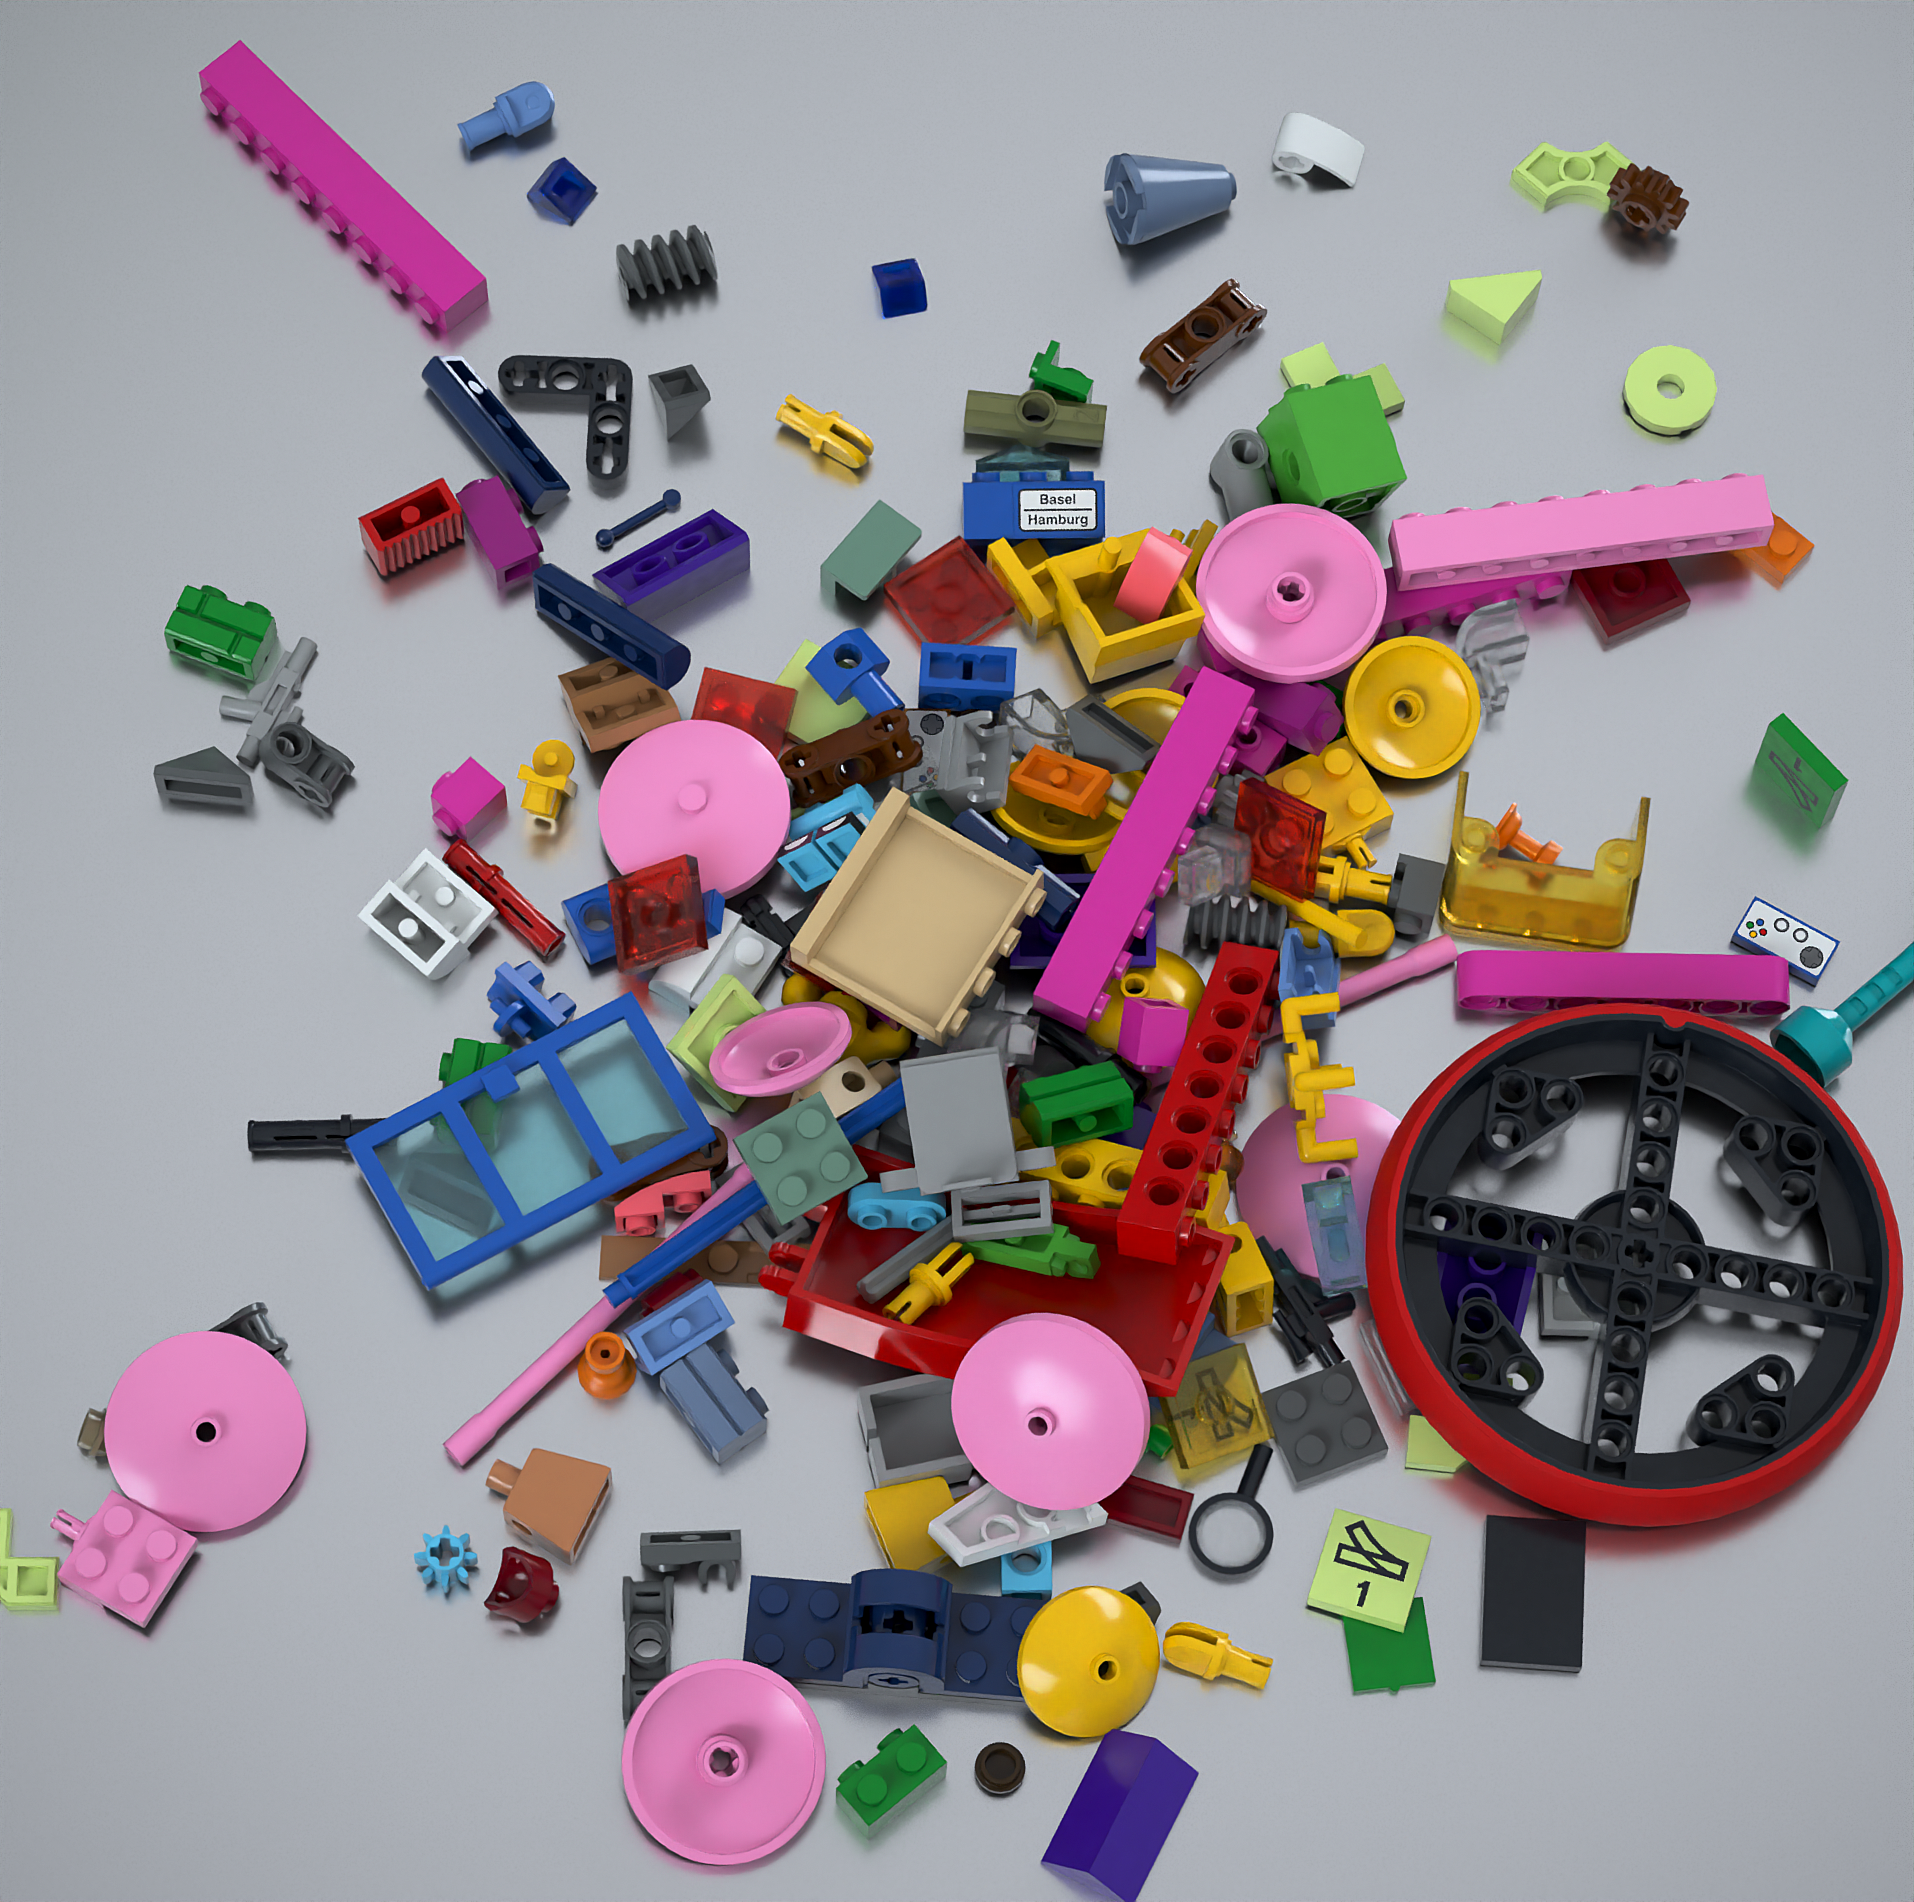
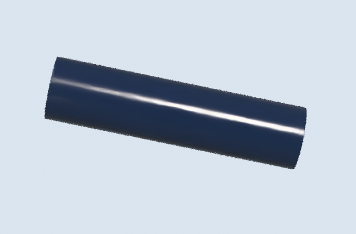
M433 356L422 372V379L533 514H542L555 507L571 490L568 483L463 356Z
M548 563L542 565L532 572L535 609L666 691L679 683L687 673L691 662V652L682 643L555 564Z

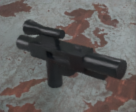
M1264 1235L1256 1239L1259 1250L1274 1279V1294L1278 1296L1290 1314L1285 1318L1281 1310H1278L1272 1316L1289 1340L1297 1362L1299 1363L1314 1353L1315 1349L1328 1367L1344 1361L1346 1358L1333 1340L1334 1334L1324 1320L1355 1310L1356 1303L1352 1293L1346 1291L1328 1298L1324 1290L1317 1283L1301 1278L1282 1248L1274 1251ZM1301 1337H1305L1311 1348L1301 1339Z

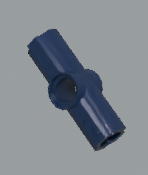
M971 807L961 812L951 823L950 829L1032 876L1037 869L1044 872L1043 890L1047 892V895L1035 916L1053 931L1063 926L1074 914L1075 909L1081 902V896L1045 868L1041 857L1028 844L1017 837L1012 836L1011 839L1008 838Z

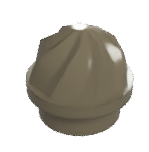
M89 1408L84 1418L77 1446L87 1449L89 1456H107L104 1439L107 1408H104L102 1412Z

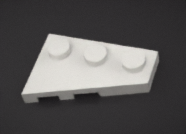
M988 1482L929 1523L927 1533L960 1567L1105 1525L1108 1513L1097 1502L1089 1506L1070 1510H1049L1033 1507L1014 1500Z

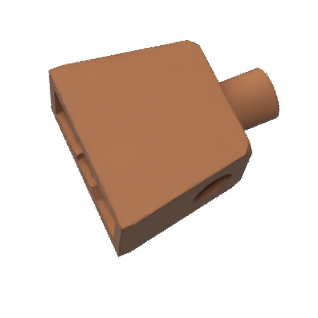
M533 1448L522 1469L497 1459L488 1474L485 1486L508 1496L503 1507L504 1521L564 1563L572 1565L613 1481L611 1468L605 1465Z

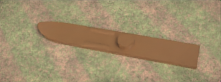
M601 1235L599 1279L618 1280L616 1277L618 1274L623 1273L650 1254L666 1238ZM716 1240L658 1282H665L676 1272L683 1274L689 1268H692L704 1280H711L713 1284L760 1286L757 1277L762 1267L766 1265L775 1266V1264L768 1259V1256L757 1242ZM795 1243L796 1246H799L807 1250H809L811 1244Z

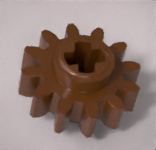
M1630 163L1627 170L1620 167L1609 184L1610 189L1607 192V196L1616 200L1613 209L1620 211L1627 222L1643 228L1646 232H1649L1654 227L1662 234H1666L1669 228L1677 230L1687 214L1686 209L1689 206V201L1680 197L1683 189L1675 186L1670 176L1654 170L1651 166H1647L1642 171L1633 163Z

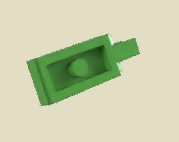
M1026 1217V1218H1017V1219H1007V1220H998V1221L979 1222V1223H971V1225L986 1224V1223H995V1222H1005V1221H1014V1220H1023V1219H1032V1218H1027V1217ZM1054 1224V1233L961 1243L963 1245L961 1248L962 1256L971 1252L975 1259L1050 1276H1064L1067 1272L1072 1277L1093 1279L1101 1265L1096 1245L1081 1242L1079 1237L1070 1234L1068 1226Z

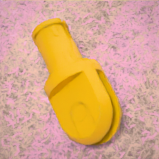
M789 394L785 398L787 404H781L775 419L777 421L783 422L810 438L811 450L819 455L824 452L849 467L859 468L867 463L865 456L873 454L874 444L864 432L842 420L843 415L836 410L823 414L795 398L794 395Z
M1298 854L1289 862L1288 867L1290 871L1287 872L1286 879L1289 886L1295 891L1328 898L1329 903L1338 904L1339 900H1344L1345 896L1379 902L1383 905L1388 903L1393 874L1386 875L1351 868V863L1347 862V857L1339 855L1335 859L1315 854Z
M1372 909L1337 910V916L1368 933V940L1360 949L1329 934L1334 953H1339V958L1376 956L1387 951L1392 945L1395 929L1393 922L1385 913ZM1289 920L1290 928H1298L1301 932L1305 947L1315 949L1320 946L1318 943L1320 928L1307 921Z
M951 1242L928 1265L924 1263L916 1264L909 1271L910 1285L889 1305L882 1309L884 1318L893 1320L901 1311H905L898 1318V1322L911 1325L930 1306H945L952 1299L951 1288L965 1275L974 1263V1257L971 1252L966 1254L943 1277L939 1272L961 1250L963 1245L959 1242Z
M1192 1622L1173 1624L1166 1631L1165 1640L1163 1641V1654L1170 1663L1211 1681L1215 1677L1219 1678L1222 1674L1263 1690L1271 1671L1269 1667L1273 1664L1272 1658L1254 1654L1231 1645L1232 1640L1228 1639V1633L1219 1630L1215 1631Z

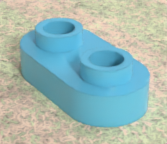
M864 1183L855 1186L848 1193V1217L862 1228L870 1230L907 1228L914 1231H928L946 1218V1196L944 1192L921 1196L919 1188L882 1193L881 1183Z

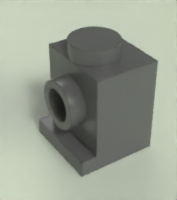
M1399 853L1387 907L1396 908L1393 919L1395 930L1405 934H1418L1420 932L1430 934L1446 864Z

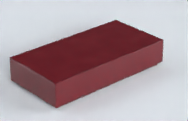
M1130 1475L1116 1491L1097 1503L1108 1513L1106 1523L1180 1545L1195 1494Z

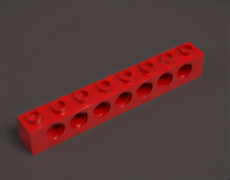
M1223 941L1116 1220L1119 1255L1176 1265L1183 1246H1191L1196 1229V1218H1194L1196 1210L1203 1211L1206 1207L1209 1195V1175H1217L1219 1172L1223 1153L1222 1140L1223 1138L1230 1139L1233 1134L1236 1119L1235 1105L1236 1103H1244L1249 1084L1248 1070L1249 1068L1256 1069L1260 1060L1261 1035H1269L1274 1019L1273 1003L1274 1000L1280 1001L1278 992L1280 951Z

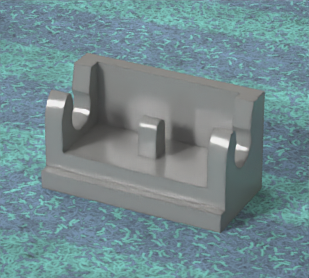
M977 711L957 718L954 715L945 717L936 791L957 817L961 812L966 811L970 807L977 813H982L1006 806L1014 732L1009 725L995 726L992 729L980 728L978 725L992 722L993 712Z

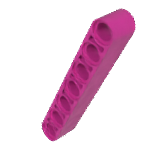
M1471 950L1457 956L1458 1006L1464 1009L1476 1011L1551 1012L1590 1004L1634 1003L1659 1005L1690 1011L1699 1015L1773 1016L1783 1014L1790 1009L1789 967L1787 959L1772 955Z

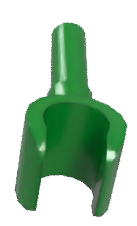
M1152 1425L1143 1456L1149 1450H1152L1159 1458L1163 1459L1177 1445V1436L1165 1425Z

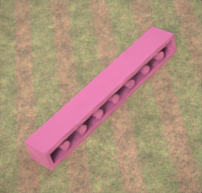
M1734 473L1725 476L1721 480L1706 482L1693 478L1683 480L1673 486L1657 488L1652 484H1643L1632 488L1630 491L1610 493L1607 490H1595L1583 497L1567 499L1554 495L1542 498L1538 502L1526 504L1505 501L1485 509L1471 510L1469 507H1457L1448 510L1445 514L1428 516L1418 512L1409 513L1392 521L1387 541L1397 590L1405 591L1767 546L1774 528V521L1763 475L1748 476L1745 473Z

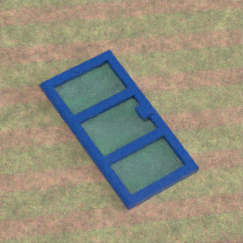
M632 991L345 1139V1143L419 1274L421 1283L430 1291L716 1140V1135Z

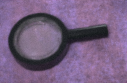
M1256 1443L1254 1445L1237 1492L1221 1493L1208 1498L1199 1505L1191 1518L1188 1529L1190 1553L1202 1570L1216 1578L1237 1580L1248 1577L1263 1566L1270 1554L1274 1537L1273 1525L1266 1510L1255 1500L1273 1454V1449L1264 1444Z

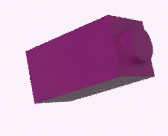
M498 475L488 480L477 479L465 485L460 492L455 494L456 500L462 509L463 524L497 590L532 576V572L540 567L539 553L544 552V548L533 526L526 528L519 515L523 514L524 511L513 488L506 490Z
M1250 674L1242 682L1255 689L1253 707L1259 709L1256 719L1287 738V743L1315 756H1319L1328 742L1335 738L1340 726L1345 721L1334 703L1336 701L1335 695L1319 683L1313 682L1311 686L1304 682L1292 684L1263 680Z

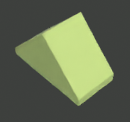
M1541 270L1450 280L1445 300L1446 309L1498 345H1501L1537 300L1542 281Z

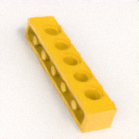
M1011 1117L1016 1152L1036 1149L1037 1146L1033 1142L1031 1135L1023 1127L1020 1119ZM1096 1138L1068 1146L1063 1145L1060 1148L1054 1149L1056 1166L1020 1172L1019 1181L988 1186L1049 1180L1052 1187L1051 1201L1121 1209L1128 1190L1118 1191V1189L1129 1188L1143 1150ZM1219 1170L1217 1175H1209V1195L1206 1207L1203 1211L1196 1210L1194 1216L1197 1225L1215 1231L1218 1230L1230 1200L1227 1172ZM1076 1176H1084L1079 1179H1071Z

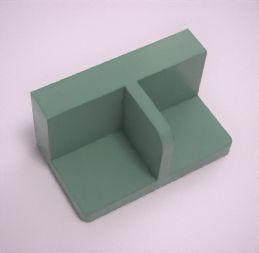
M879 499L821 564L820 585L834 596L845 587L861 600H867L883 581L888 584L893 583L896 579V566L921 539L922 530Z

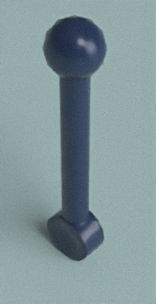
M675 489L666 490L663 494V499L610 530H599L595 536L597 544L601 547H608L613 543L615 537L665 508L669 510L677 509L681 504L680 493Z

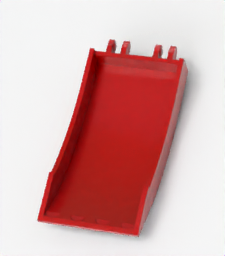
M856 1144L852 1147L868 1175L866 1180L857 1185L881 1183L879 1173L915 1168V1165L883 1153ZM850 1188L802 1215V1217L806 1216L808 1219L820 1223L809 1250L793 1244L789 1245L787 1242L776 1241L768 1252V1259L775 1266L766 1265L762 1267L757 1279L760 1286H763L764 1289L787 1297L783 1321L784 1328L876 1360L955 1380L958 1368L968 1351L985 1333L999 1323L1013 1317L1031 1313H1053L1073 1317L1097 1328L1119 1345L1136 1367L1148 1397H1176L1236 1238L1196 1224L1193 1242L1190 1247L1183 1246L1176 1265L1119 1255L1116 1220L1121 1209L1051 1201L1053 1205L1052 1221L1054 1224L1068 1226L1070 1234L1079 1237L1081 1242L1097 1246L1101 1265L1093 1279L1072 1277L1067 1272L1064 1276H1050L974 1258L971 1268L951 1288L952 1299L943 1307L930 1306L909 1325L898 1322V1318L905 1311H901L891 1320L884 1318L882 1309L889 1305L910 1285V1278L874 1304H869L863 1299L856 1285L863 1277L927 1231H914L907 1228H880L875 1230L862 1228L848 1217V1193L852 1189ZM951 1191L944 1192L946 1196V1217L952 1214ZM1021 1199L965 1205L963 1207L969 1210H979L981 1207L988 1209L993 1206L1040 1203V1199ZM1041 1216L1027 1217V1218H1032V1219H1033V1218H1041ZM961 1250L939 1272L942 1277L964 1257Z

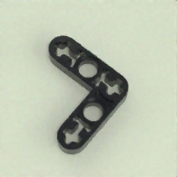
M515 355L502 362L498 370L499 388L503 396L512 402L589 405L586 450L588 479L594 486L603 490H612L621 486L626 481L629 473L633 404V377L629 366L623 361L614 358ZM568 371L574 373L579 379L577 385L568 390L557 388L552 381L560 372ZM516 372L525 373L526 379L523 380V386L514 385L513 379L516 376ZM539 372H545L546 388H539ZM610 375H615L618 378L615 393L616 401L607 400L606 382ZM605 415L617 416L623 422L619 431L610 434L602 432L596 425L599 419ZM604 447L612 448L614 466L611 469V473L608 474L602 473L601 468L604 463Z

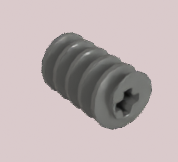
M696 225L688 226L686 240L678 230H671L669 245H667L661 235L656 234L653 235L651 240V250L642 239L635 240L633 255L625 244H619L616 248V264L628 301L630 289L632 288L636 289L642 299H646L648 284L650 283L655 286L659 294H664L665 281L669 278L678 290L682 289L683 275L687 273L695 285L700 284L702 269H706L713 280L718 279L716 260L706 231H704L703 235Z
M1205 887L1198 899H1194V896L1192 897L1182 944L1189 945L1196 933H1198L1201 948L1208 949L1216 937L1219 941V948H1221L1223 941L1280 951L1288 917L1287 907L1280 904L1275 914L1270 916L1268 901L1261 900L1256 910L1252 912L1250 910L1249 897L1242 896L1234 908L1231 905L1229 892H1224L1218 902L1213 903L1211 888Z

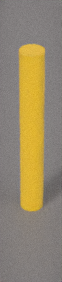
M1256 874L1251 879L1249 889L1253 893L1278 906L1280 904L1286 905L1287 911L1323 929L1357 949L1362 948L1368 940L1367 931L1260 874Z

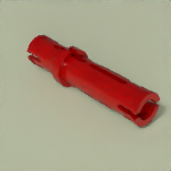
M462 838L452 844L445 852L442 861L448 864L472 889L495 907L512 926L519 930L541 951L540 953L543 956L552 954L564 941L566 934L559 930L529 900L503 878L504 871L498 865L488 864Z

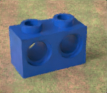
M921 642L918 709L945 711L980 709L998 714H1013L1017 648Z

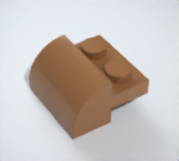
M613 657L558 675L561 690L582 744H587L591 753L616 748L622 742L642 736L657 727L681 721L678 706L668 690L660 688Z

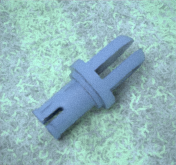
M536 81L526 82L496 96V102L493 103L494 108L464 123H459L457 126L470 151L504 133H507L508 136L513 135L516 138L544 124L551 118L555 109L554 95L543 83Z

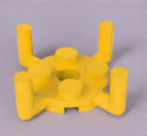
M1338 992L1286 998L1280 1006L1283 1043H1292L1293 1052L1283 1053L1285 1066L1284 1080L1287 1085L1290 1108H1295L1296 1111L1300 1110L1302 1119L1292 1120L1296 1131L1299 1158L1302 1162L1308 1164L1357 1158L1358 1147L1356 1138L1319 1143L1316 1141V1119L1326 1117L1322 1090L1355 1086L1353 1067L1342 1068L1341 1063L1319 1065L1316 1040H1306L1301 1016L1339 1012L1340 1001Z

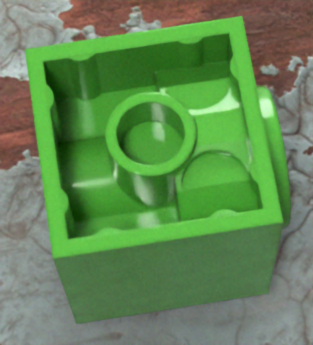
M1343 374L1328 380L1324 386L1312 389L1308 383L1294 386L1283 393L1284 398L1278 404L1268 409L1269 414L1256 427L1258 434L1265 440L1268 446L1269 456L1267 460L1283 504L1309 505L1327 510L1341 518H1347L1376 511L1407 480L1393 432L1387 423L1371 375L1353 379L1352 374Z

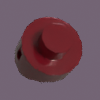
M514 1546L504 1548L502 1550V1561L498 1578L488 1598L483 1602L484 1606L492 1612L505 1615L521 1623L530 1622L540 1612L546 1613L554 1607L559 1595V1585L553 1580L551 1563L545 1558L535 1556Z

